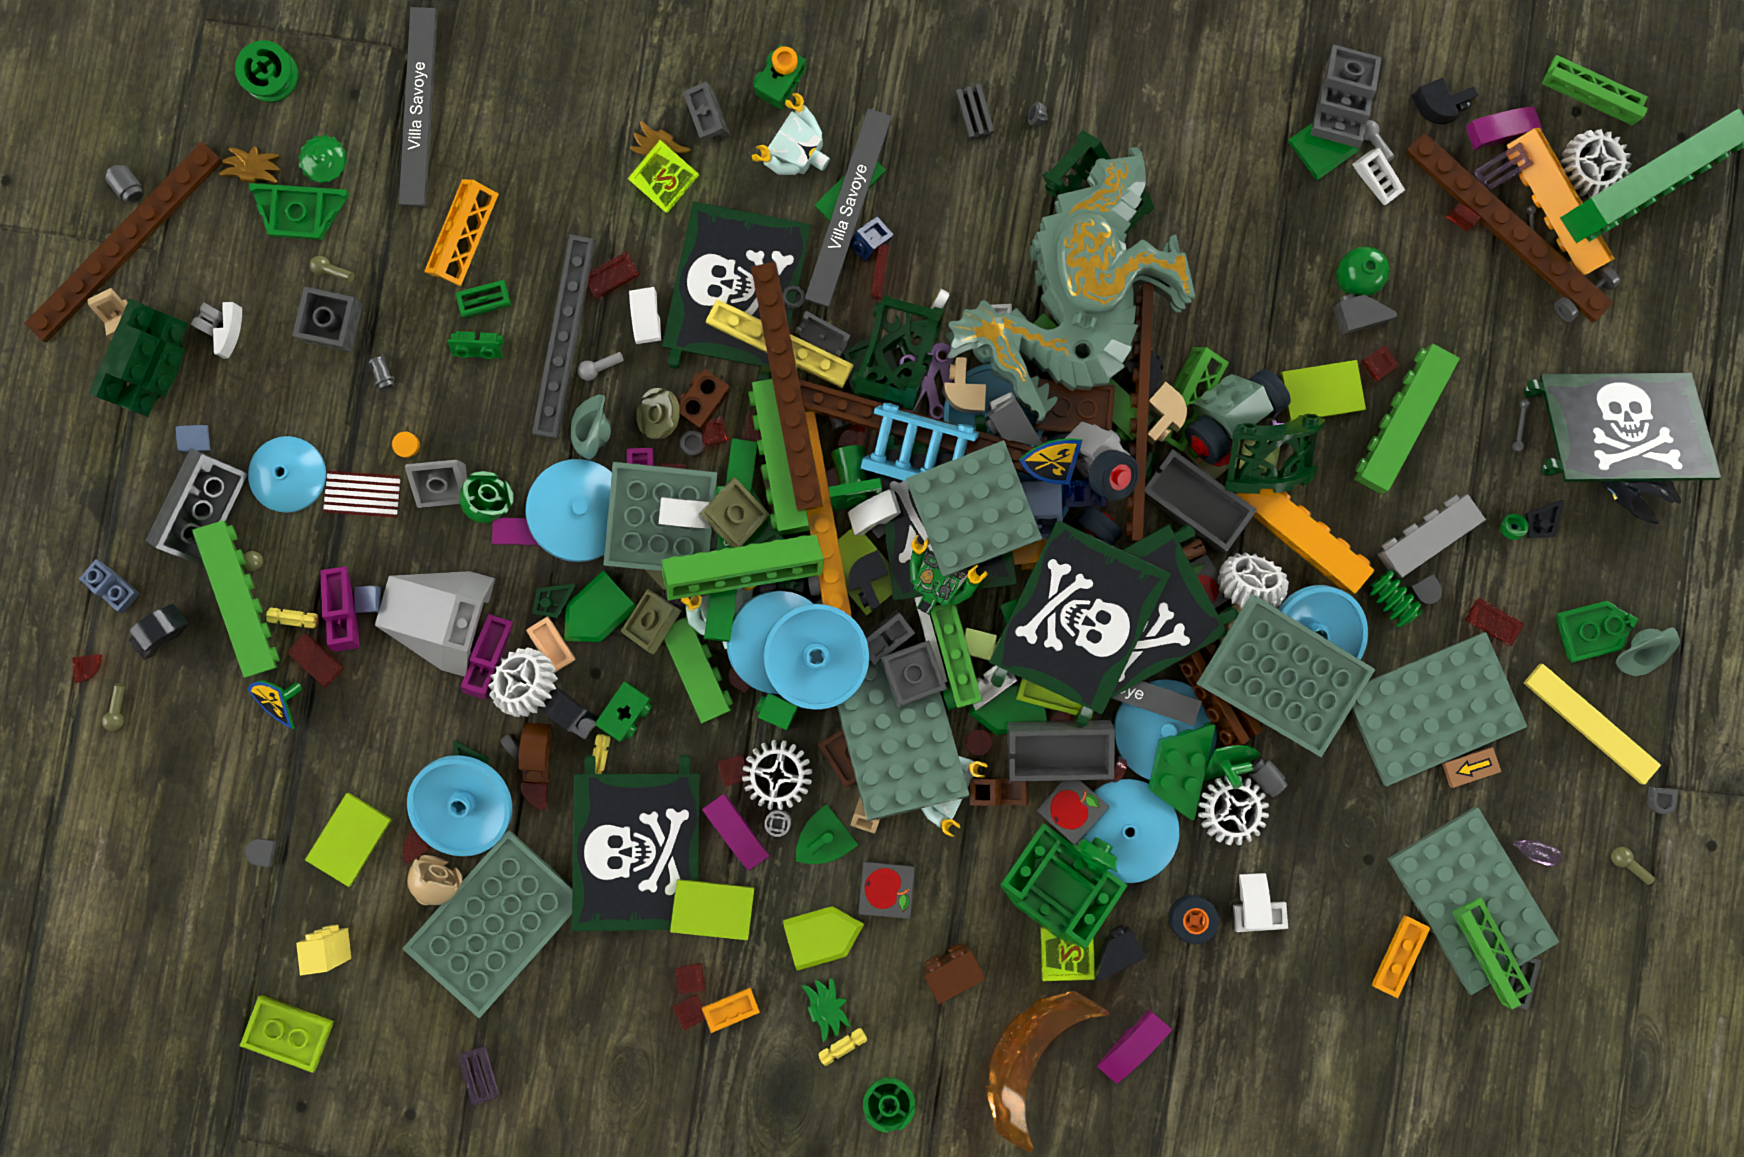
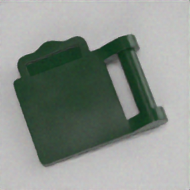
M905 337L896 340L883 350L885 360L893 372L897 368V364L891 351L898 349L901 357L911 355ZM859 340L854 346L844 351L846 361L854 364L848 378L853 393L855 385L852 384V378L855 370H859L863 363L870 340ZM876 358L872 366H878ZM904 359L903 362H910V360ZM872 374L867 380L875 382L874 380L877 379L878 375ZM885 377V379L879 383L884 385L888 379ZM860 393V395L858 396L876 402H882L886 400L864 393Z

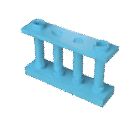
M884 403L883 406L879 405L874 410V414L883 416L875 452L863 458L861 469L906 481L908 477L935 467L943 433L958 437L952 459L955 460L964 456L968 440L975 441L980 432L973 431L974 427L967 424L951 425L898 410L899 406ZM893 419L908 423L900 458L896 462L887 460L885 455ZM918 426L933 430L925 464L921 466V469L912 467L909 462Z

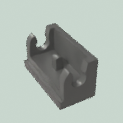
M706 81L683 91L700 139L714 142L713 137L720 135L723 138L730 136L714 89Z
M806 311L800 327H797L795 331V337L842 358L845 349H847L851 342V335Z

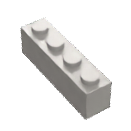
M1457 494L1444 502L1445 507L1440 511H1437V509L1430 511L1423 516L1424 522L1418 526L1416 523L1410 525L1402 531L1404 535L1396 540L1394 537L1382 545L1383 550L1377 553L1386 568L1394 572L1393 578L1404 577L1486 520L1468 494L1458 497Z

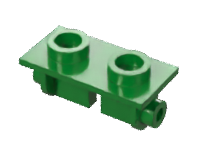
M456 331V333L451 334V339H448L452 356L461 358L483 357L485 359L503 358L500 346H503L504 337L498 333L480 332L479 340H475V332Z

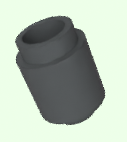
M114 165L107 170L105 180L120 200L125 201L126 204H132L143 197L142 185L126 165Z
M1260 758L1252 764L1253 770L1249 773V776L1265 794L1275 797L1287 787L1288 784L1285 782L1284 775L1269 759L1263 761Z

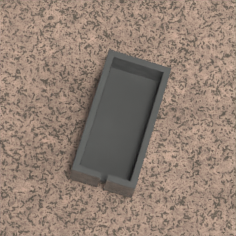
M1173 449L1166 454L1154 471L1155 473L1145 484L1146 501L1181 526H1192L1195 536L1220 554L1229 550L1257 511L1256 508L1235 493L1225 491V486Z
M1089 720L1085 727L1077 724L1076 721L1007 722V773L1009 781L1114 779L1115 729L1110 720Z

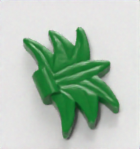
M829 978L828 989L819 980H815L818 994L809 986L802 985L810 999L811 1005L807 1009L812 1022L817 1021L821 1028L823 1042H825L828 1036L829 1025L832 1027L835 1036L839 1034L840 1021L847 1027H850L846 1015L840 1009L846 1002V999H836V989L832 978Z

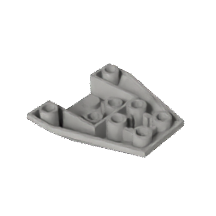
M470 571L389 576L375 626L440 670L465 677L470 665L469 659L472 654L470 649L483 603H489L496 578Z

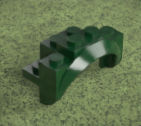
M129 298L88 394L149 417L155 401L161 396L166 397L169 387L177 376L181 359L185 352V349L182 348L181 339L188 323ZM148 326L150 327L151 335L146 333ZM125 381L131 383L130 385L122 389Z

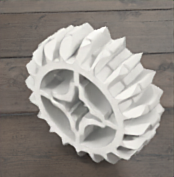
M1602 129L1596 130L1594 133L1592 130H1589L1584 134L1577 135L1574 140L1567 144V149L1561 154L1564 159L1560 161V164L1565 167L1564 171L1575 190L1579 189V197L1588 194L1590 199L1630 174L1627 169L1631 167L1632 163L1626 160L1630 158L1631 154L1624 153L1623 150L1627 144L1620 146L1618 143L1620 137L1612 139L1611 132L1603 135ZM1590 147V152L1585 157H1580L1581 150ZM1606 171H1611L1608 180L1601 181V177L1604 175V173Z
M1244 552L1243 555L1236 553L1234 557H1228L1219 570L1217 583L1220 585L1219 591L1224 593V598L1231 599V604H1238L1241 606V609L1251 594L1277 609L1287 595L1289 582L1286 580L1287 575L1281 572V567L1274 566V561L1269 562L1265 560V556L1260 558L1255 553L1250 556Z
M528 647L525 650L518 648L516 653L509 652L507 659L501 658L502 664L495 666L496 673L490 675L493 682L488 685L492 690L489 695L494 700L493 703L501 711L514 717H520V715L528 717L530 712L537 713L538 706L545 707L544 701L546 698L552 699L549 694L550 691L556 689L552 683L558 679L554 674L556 669L552 665L550 658L544 656L541 651Z
M776 740L771 741L772 749H768L767 744L762 743L761 746L764 752L761 753L757 748L753 749V753L757 758L754 759L748 756L746 760L752 763V766H743V770L750 772V775L743 776L742 780L751 781V784L747 785L745 790H755V793L750 798L753 800L759 795L761 797L758 803L759 806H762L765 800L769 801V810H772L774 802H778V810H782L784 801L791 808L793 806L792 797L797 802H800L802 798L797 793L800 791L803 794H807L808 792L805 787H802V784H811L812 780L804 778V775L812 773V769L804 770L803 766L810 763L809 759L801 762L799 758L803 756L804 752L801 750L795 755L793 751L796 749V745L792 744L790 749L787 750L785 749L787 742L784 740L781 743V748H777ZM770 754H778L773 767H758V764L764 757ZM785 755L794 761L799 775H794L785 770ZM780 762L779 769L782 770L781 773L784 772V776L790 778H780L774 788L775 781L772 780L774 777L771 778L768 773L774 772ZM756 775L769 780V794L760 788ZM781 783H797L790 793L777 796Z
M1226 775L1224 778L1225 784L1220 778L1215 779L1217 788L1208 784L1207 788L1211 791L1210 795L1204 792L1201 794L1203 798L1207 799L1206 803H1198L1199 807L1205 808V811L1198 813V816L1201 818L1207 817V820L1201 823L1202 827L1211 826L1207 834L1213 836L1217 833L1216 841L1221 842L1225 838L1227 845H1231L1233 839L1237 845H1242V836L1247 842H1251L1252 837L1250 833L1259 836L1260 832L1256 827L1265 828L1266 826L1264 822L1260 821L1261 817H1269L1268 813L1262 812V809L1269 807V804L1266 802L1260 803V800L1265 798V793L1256 794L1260 788L1259 785L1254 784L1250 787L1251 779L1246 778L1242 782L1243 785L1238 789L1245 792L1249 798L1236 801L1228 792L1233 787ZM1221 795L1222 807L1215 815V803ZM1231 804L1238 807L1236 815L1228 814ZM1252 805V815L1247 823L1245 821V813ZM1231 819L1239 830L1226 831L1218 822Z

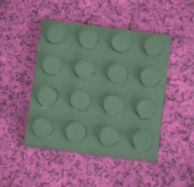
M1004 440L906 478L943 577L1042 540Z
M613 462L604 566L662 571L663 559H669L674 556L693 555L699 552H710L712 527L707 529L658 523L662 497L710 502L715 497L717 472Z

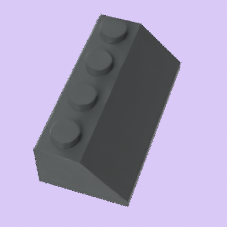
M190 448L145 541L157 549L204 566L192 530L226 520L248 473Z

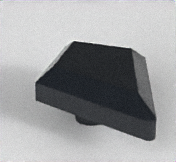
M1558 500L1526 513V520L1529 524L1527 539L1555 537L1564 500Z

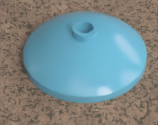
M290 436L278 437L266 442L255 452L249 465L248 481L256 499L267 508L284 513L296 512L310 506L319 497L326 481V467L321 454L307 441ZM283 468L284 475L279 477L278 470Z

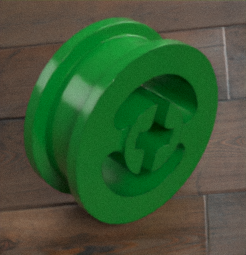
M267 40L252 42L241 50L236 59L235 73L238 82L246 91L260 101L270 103L281 101L287 98L297 85L298 68L294 59L274 42ZM268 57L279 58L282 69L280 70ZM253 73L266 86H256L253 82Z

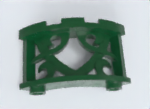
M1084 130L1076 137L1078 142L1049 173L1046 171L1042 175L1047 183L1045 185L1046 190L1056 198L1060 194L1081 190L1083 179L1087 181L1090 175L1085 170L1091 172V167L1095 166L1097 159H1111L1102 142ZM1071 168L1076 172L1075 175L1069 174L1064 176ZM1063 176L1068 179L1067 186L1061 181ZM1145 190L1140 195L1142 200L1136 208V214L1130 221L1131 225L1125 232L1126 234L1145 214L1148 215L1154 209L1150 194Z
M885 295L881 302H877L873 312V317H876L868 350L860 369L855 370L852 378V384L855 385L854 394L859 396L860 393L904 404L903 409L913 411L922 392L924 376L928 375L933 355L929 353L934 348V342L938 340L944 309L938 307L932 309L890 298L889 295ZM889 309L906 312V324L901 326L900 318L896 314L894 323L887 322ZM910 314L928 318V320L911 322ZM884 329L888 334L881 339ZM912 333H914V340L916 338L922 339V342L919 346L912 345ZM905 336L909 351L918 357L917 362H905L893 372L885 360L883 350ZM875 358L878 363V366H872ZM907 369L912 372V375L905 377L902 372ZM872 374L878 375L877 379L874 380L875 382L867 380L868 377ZM885 377L888 379L884 385L879 383L882 382L885 379Z
M1308 413L1299 415L1291 422L1279 425L1257 426L1253 423L1238 424L1233 432L1225 491L1260 494V489H1273L1274 493L1293 490L1294 485L1297 484L1301 486L1309 484L1317 475L1318 466H1314L1313 461L1318 431L1325 425V419L1319 418L1316 414ZM1241 439L1256 441L1252 446L1244 444L1253 453L1251 456L1239 453ZM1286 442L1293 448L1295 453L1277 471L1273 464L1264 459ZM1238 458L1246 461L1239 472H1236ZM1259 465L1267 467V471L1261 473L1264 469L1259 467Z

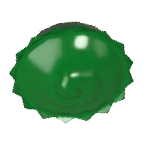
M326 134L321 137L315 135L313 139L306 140V144L300 147L301 153L298 155L299 167L303 170V175L308 176L311 181L319 183L330 182L338 178L340 173L345 170L347 151L335 137H328Z
M1097 837L1092 842L1083 838L1076 845H1072L1073 848H1077L1083 860L1088 863L1089 868L1093 870L1112 869L1118 872V857L1111 854L1113 846Z

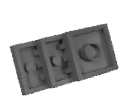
M1333 44L1324 73L1310 135L1356 148L1361 147L1366 123L1370 116L1372 99L1377 89L1382 57Z

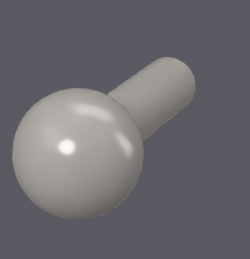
M1368 120L1365 127L1364 140L1371 141L1376 149L1380 148L1387 161H1391L1395 155L1380 137L1379 125L1375 121Z
M618 352L596 362L583 361L578 366V375L585 381H591L597 376L599 371L623 362V356Z

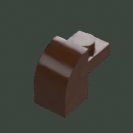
M525 723L519 747V770H522L523 782L549 784V755L553 745L551 724Z
M1006 777L970 779V805H1028V781H1009V778Z

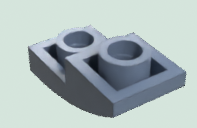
M97 559L79 578L94 594L103 597L117 612L123 614L140 595L128 582Z

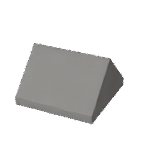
M447 460L405 465L417 508L460 504V490L465 480H467L466 464L459 460Z

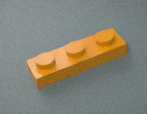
M1403 915L1372 982L1373 987L1396 998L1399 997L1430 927Z

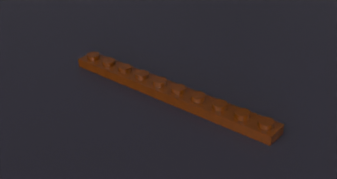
M1425 132L1407 149L1405 154L1556 291L1563 297L1571 300L1577 309L1592 323L1597 321L1614 304L1612 300Z
M201 141L24 324L42 341L47 343L216 170L223 160Z
M775 261L751 266L797 511L821 508L824 506L777 264Z
M1143 283L1139 291L1135 293V306H1139L1138 316H1135L1134 324L1138 325L1136 329L1138 336L1137 341L1133 342L1132 355L1137 357L1136 367H1132L1131 382H1135V392L1131 393L1130 407L1134 408V418H1130L1129 433L1133 434V444H1129L1128 453L1138 464L1139 479L1131 495L1126 497V510H1130V521L1125 522V536H1129V543H1135L1143 539L1154 283Z
M799 379L805 410L880 431L883 416L874 414V410L879 405L883 406V403ZM898 408V410H900V411H904V412H908V413H911V414H915V415H919V416H922V417H926V418H929V419H933V420H937V421H940V422L948 423V422H945V421H941V420H938V419H934V418H931V417H928V416H924V415H921V414H917V413H914V412H910V411H907V410H903V409ZM893 419L890 435L904 438L908 423ZM918 426L914 442L929 446L933 430ZM983 432L979 433L975 441L968 440L964 456L1004 440L1015 470L1031 475L1025 470L1019 459L1035 447ZM943 433L939 449L954 453L958 437Z

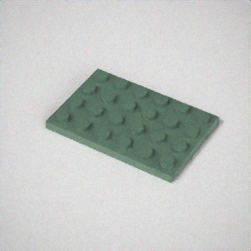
M1251 594L1197 684L1322 757L1375 669L1259 597Z
M1486 632L1477 634L1370 679L1351 708L1384 786H1389L1527 727Z
M869 661L866 676L858 690L846 701L837 705L867 822L967 798L969 792L941 692L897 707L881 661H878L876 664Z
M1473 807L1388 858L1397 876L1470 995L1491 983L1452 911L1478 897L1482 898L1518 966L1559 943V940L1478 807ZM1477 906L1470 911L1477 924H1480L1482 913ZM1484 929L1483 935L1492 948L1495 937L1491 931ZM1496 953L1495 957L1502 970L1505 971L1507 959L1505 955Z
M509 830L462 881L459 890L451 900L442 904L402 949L475 1016L480 1018L571 917L572 886Z

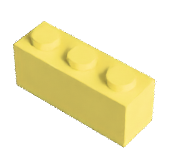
M339 925L322 927L320 930H315L314 933L306 934V939L296 943L300 975L327 972L351 959L348 928L339 929Z

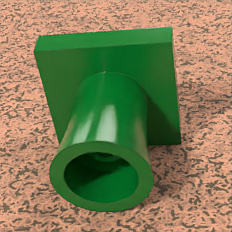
M845 446L831 452L830 455L840 484L828 487L833 511L854 508L873 496L882 493L880 478L867 480L866 470L861 469L862 460L866 456V448L864 446Z

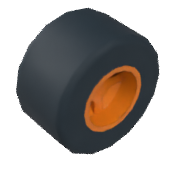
M1185 895L1177 899L1171 906L1169 925L1172 931L1184 942L1203 944L1210 940L1217 931L1219 925L1218 913L1214 906L1206 899L1196 895Z

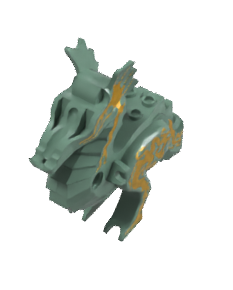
M1138 147L1129 148L1128 157L1109 160L1104 158L1097 159L1087 178L1090 187L1058 195V201L1054 203L1056 214L1042 218V223L1039 225L1040 232H1037L1032 240L1030 255L1032 261L1037 260L1038 270L1035 271L1037 285H1042L1044 292L1041 300L1059 325L1057 328L1050 330L1040 328L1029 322L1017 308L1010 314L997 313L985 300H982L974 310L965 309L961 320L951 321L948 324L952 332L946 334V339L951 343L948 359H954L958 355L973 349L974 355L980 362H990L994 376L1012 384L1014 395L1019 405L1027 408L1029 414L1036 415L1037 421L1035 424H1040L1044 421L1046 413L1057 402V397L1047 400L1049 384L1046 383L1037 388L1039 378L1038 376L1030 378L1022 358L1027 362L1032 361L1042 373L1046 371L1056 385L1061 383L1072 392L1075 389L1089 391L1092 387L1107 386L1110 383L1109 379L1125 367L1122 363L1132 349L1130 344L1138 325L1134 324L1136 306L1133 305V285L1154 283L1153 290L1167 299L1170 308L1175 313H1181V310L1185 309V303H1191V299L1195 298L1185 252L1180 253L1176 235L1170 237L1169 242L1164 245L1163 251H1158L1145 240H1140L1133 247L1126 250L1124 241L1127 234L1125 232L1136 214V208L1142 200L1140 195L1146 184L1142 152ZM1075 351L1081 352L1085 359L1079 358Z

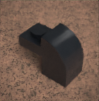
M1443 78L1419 87L1412 95L1419 113L1426 120L1435 124L1450 123L1459 115V112L1472 106L1471 102L1478 96L1475 87L1451 96Z
M878 550L858 559L849 573L851 592L861 588L862 592L858 593L864 608L869 606L871 611L881 606L871 583L889 574Z
M173 603L149 614L130 629L132 636L129 641L133 649L140 654L143 660L152 657L163 643L179 637L187 627L188 622Z
M555 686L556 689L551 690L549 693L552 699L546 698L544 701L545 707H538L560 726L586 739L596 726L594 724L599 717L580 705L571 695Z

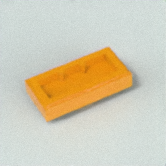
M750 987L701 1007L711 1033L760 1013Z

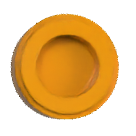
M790 47L776 49L772 55L774 69L784 75L792 73L798 64L796 52Z
M400 432L394 437L392 447L397 455L403 458H411L418 453L420 442L414 434Z

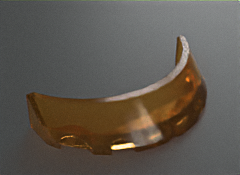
M1066 991L1064 994L1055 995L1047 999L1045 997L1033 1002L1034 1005L1023 1014L1019 1013L1002 1033V1038L997 1042L990 1060L989 1069L991 1073L989 1086H986L987 1100L990 1101L994 1120L993 1126L999 1135L1029 1153H1032L1034 1147L1026 1125L1025 1101L1028 1083L1038 1059L1046 1047L1070 1026L1089 1018L1107 1016L1109 1013L1108 1010L1076 991Z

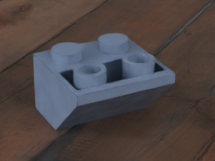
M1041 480L1020 481L1042 539H1048L1056 520L1063 522L1061 484L1046 483Z

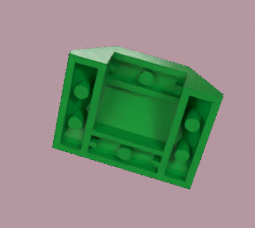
M1043 823L1000 886L1017 908L1054 936L1086 949L1128 885L1108 870H1093L1089 868L1088 863L1083 860L1077 848H1073V844Z

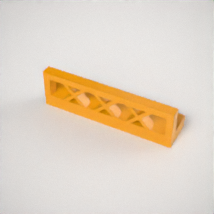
M462 179L425 268V273L441 277L457 286L462 285L498 197L497 192L475 180ZM479 191L489 196L486 205L480 208L476 201ZM475 214L478 225L476 229L469 231L466 221L469 216ZM466 237L469 247L465 253L459 254L457 243L459 239ZM456 261L459 267L456 278L446 273L449 263Z

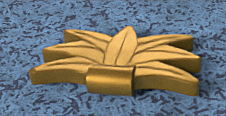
M640 121V124L647 137L634 133L641 147H630L635 153L644 156H650L661 142L666 144L675 153L691 152L690 148L676 144L673 141L674 136L662 129L658 132L654 131L643 121ZM656 154L648 165L652 166L658 161L662 167H666L670 161ZM670 166L669 172L673 174L674 170Z
M253 146L249 154L237 148H229V151L236 156L226 158L222 162L225 165L234 167L221 171L219 173L221 177L235 176L239 177L241 182L257 184L258 181L263 180L278 185L277 180L268 173L281 172L274 163L270 162L279 159L278 154H259L256 146Z

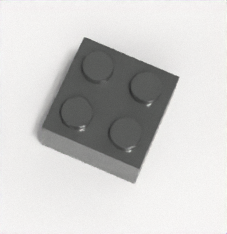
M304 287L292 336L303 343L352 353L363 304L355 297Z

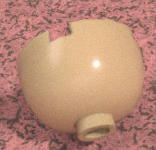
M423 855L418 861L417 858L414 860L409 870L408 888L420 904L441 905L451 900L462 884L460 871L456 867L453 871L445 867L444 865L448 861Z

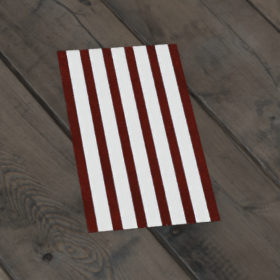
M327 471L323 512L397 518L401 476Z

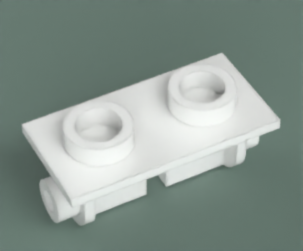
M997 666L983 674L985 677L983 680L978 678L977 682L983 701L973 704L975 710L1017 681L1015 675L1007 672L1001 687H996L991 682V677Z

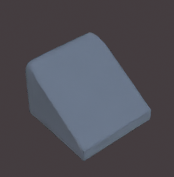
M207 425L176 426L177 448L179 452L188 454L190 448L199 452L211 451Z
M355 587L354 612H379L381 587Z

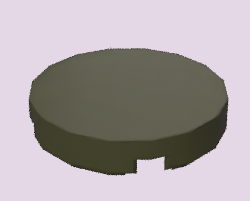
M662 388L650 389L641 398L644 399L642 404H638L636 421L639 430L646 434L647 437L656 440L665 439L677 427L680 407L677 398L671 391Z

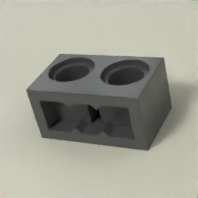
M897 609L864 634L868 644L869 659L873 664H876L880 661L881 657L889 654L915 634Z

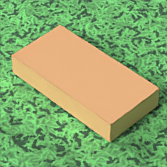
M547 616L526 630L537 649L544 656L550 658L552 665L556 669L555 673L576 660L550 617Z

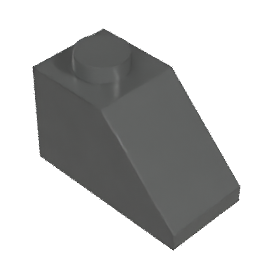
M1354 293L1341 297L1340 302L1333 307L1342 336L1390 322L1397 317V312L1366 295L1355 297Z
M1015 398L1008 399L986 413L989 418L986 424L993 435L998 433L1003 439L1033 446L1042 444Z

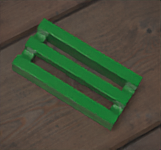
M505 280L455 293L463 319L512 306ZM499 288L502 291L465 302L462 299ZM500 298H503V299H504V300H501V301H498V302H494V303H490V304H486V305H483V306H479V307H475V308H472V309L465 310V308L471 307V306H474V305H478V304H482V303H485V302L497 300V299H500Z

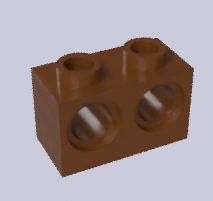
M706 369L701 374L697 372L690 382L692 387L687 394L682 393L677 399L680 407L679 416L701 431L704 430L731 392L729 385ZM706 383H713L715 390L711 394H704L702 387ZM693 403L700 405V411L696 415L687 413L688 407Z

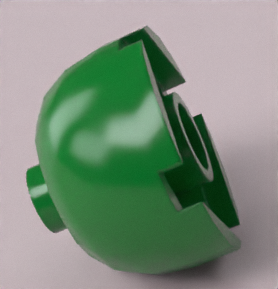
M1369 246L1354 248L1347 252L1339 262L1336 269L1337 283L1346 294L1354 293L1355 297L1361 295L1371 297L1378 293L1388 281L1390 273L1389 262L1384 254L1376 248Z
M486 471L475 472L465 480L460 490L459 503L463 513L476 523L488 524L493 523L496 519L503 518L513 503V492L510 485L506 481L503 483L497 479L498 475Z
M885 1076L875 1080L867 1088L863 1097V1111L866 1120L873 1128L881 1132L889 1133V1131L904 1129L911 1122L915 1113V1098L910 1087L903 1080L896 1077Z

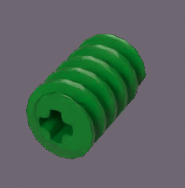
M1388 570L1368 586L1373 587L1369 595H1380L1376 603L1386 602L1382 611L1392 610L1393 613L1389 619L1399 618L1400 620L1396 625L1399 628L1413 621L1423 612V609L1419 610L1421 606L1419 602L1411 603L1414 599L1413 594L1405 595L1407 587H1398L1401 582L1400 579H1391L1394 572Z

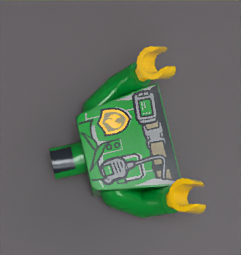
M916 535L911 543L913 550L910 559V579L914 585L913 589L924 594L917 609L930 615L937 602L948 607L949 605L956 606L970 598L979 583L987 576V572L985 571L981 576L977 575L976 568L978 565H975L969 571L964 569L943 577L934 552L929 549L926 550L930 543L929 539L926 538L924 545H921L917 541L919 535Z

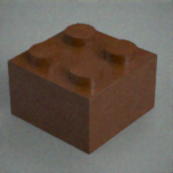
M968 943L953 945L948 949V954L941 958L938 955L933 956L925 961L926 966L922 967L924 978L939 1005L986 980Z

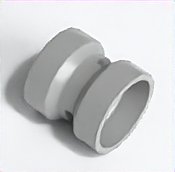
M203 302L200 307L201 313L193 319L191 325L213 337V328H217L219 323L223 322V313ZM206 318V319L212 321L213 323L210 324V323L206 322V321L203 320V319Z
M775 809L767 815L765 829L770 835L780 837L785 835L790 829L791 817L786 811Z

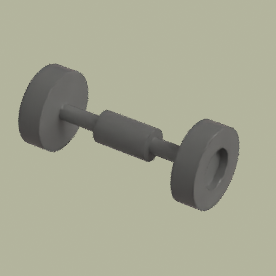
M1603 265L1595 271V277L1598 281L1595 284L1597 288L1602 286L1607 290H1613L1620 284L1619 276L1611 267ZM1561 297L1554 303L1555 311L1563 320L1572 322L1579 316L1577 307L1568 298Z

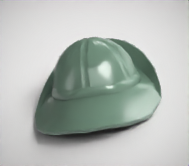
M601 394L584 401L576 409L571 422V441L573 447L579 455L588 460L597 454L599 448L608 442L611 435L610 422L605 414H603L605 396Z
M1669 627L1661 631L1647 628L1638 632L1631 642V648L1618 656L1616 664L1619 670L1629 675L1640 676L1648 674L1664 664L1680 644V637L1676 629Z

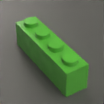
M685 617L674 622L664 640L700 722L705 723L731 711L730 705L734 703L729 691H723L720 685V681L723 678L718 667H712L709 658L713 656L708 644H702L699 637L700 633L688 624V619Z

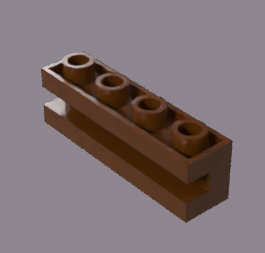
M1212 642L1179 660L1178 664L1192 686L1194 694L1202 701L1201 704L1206 711L1207 717L1216 725L1215 729L1226 747L1243 745L1250 740V737L1256 736L1263 731L1258 720L1197 684L1217 651L1216 646Z

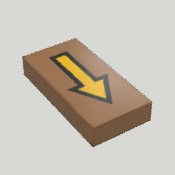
M1493 747L1442 763L1449 786L1452 788L1501 772Z

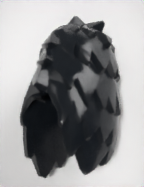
M1672 481L1601 482L1605 489L1613 493L1614 500L1618 504L1627 508L1634 517L1647 523L1659 524V521L1654 516L1653 510L1642 499L1640 493L1655 494L1670 503H1681V498Z

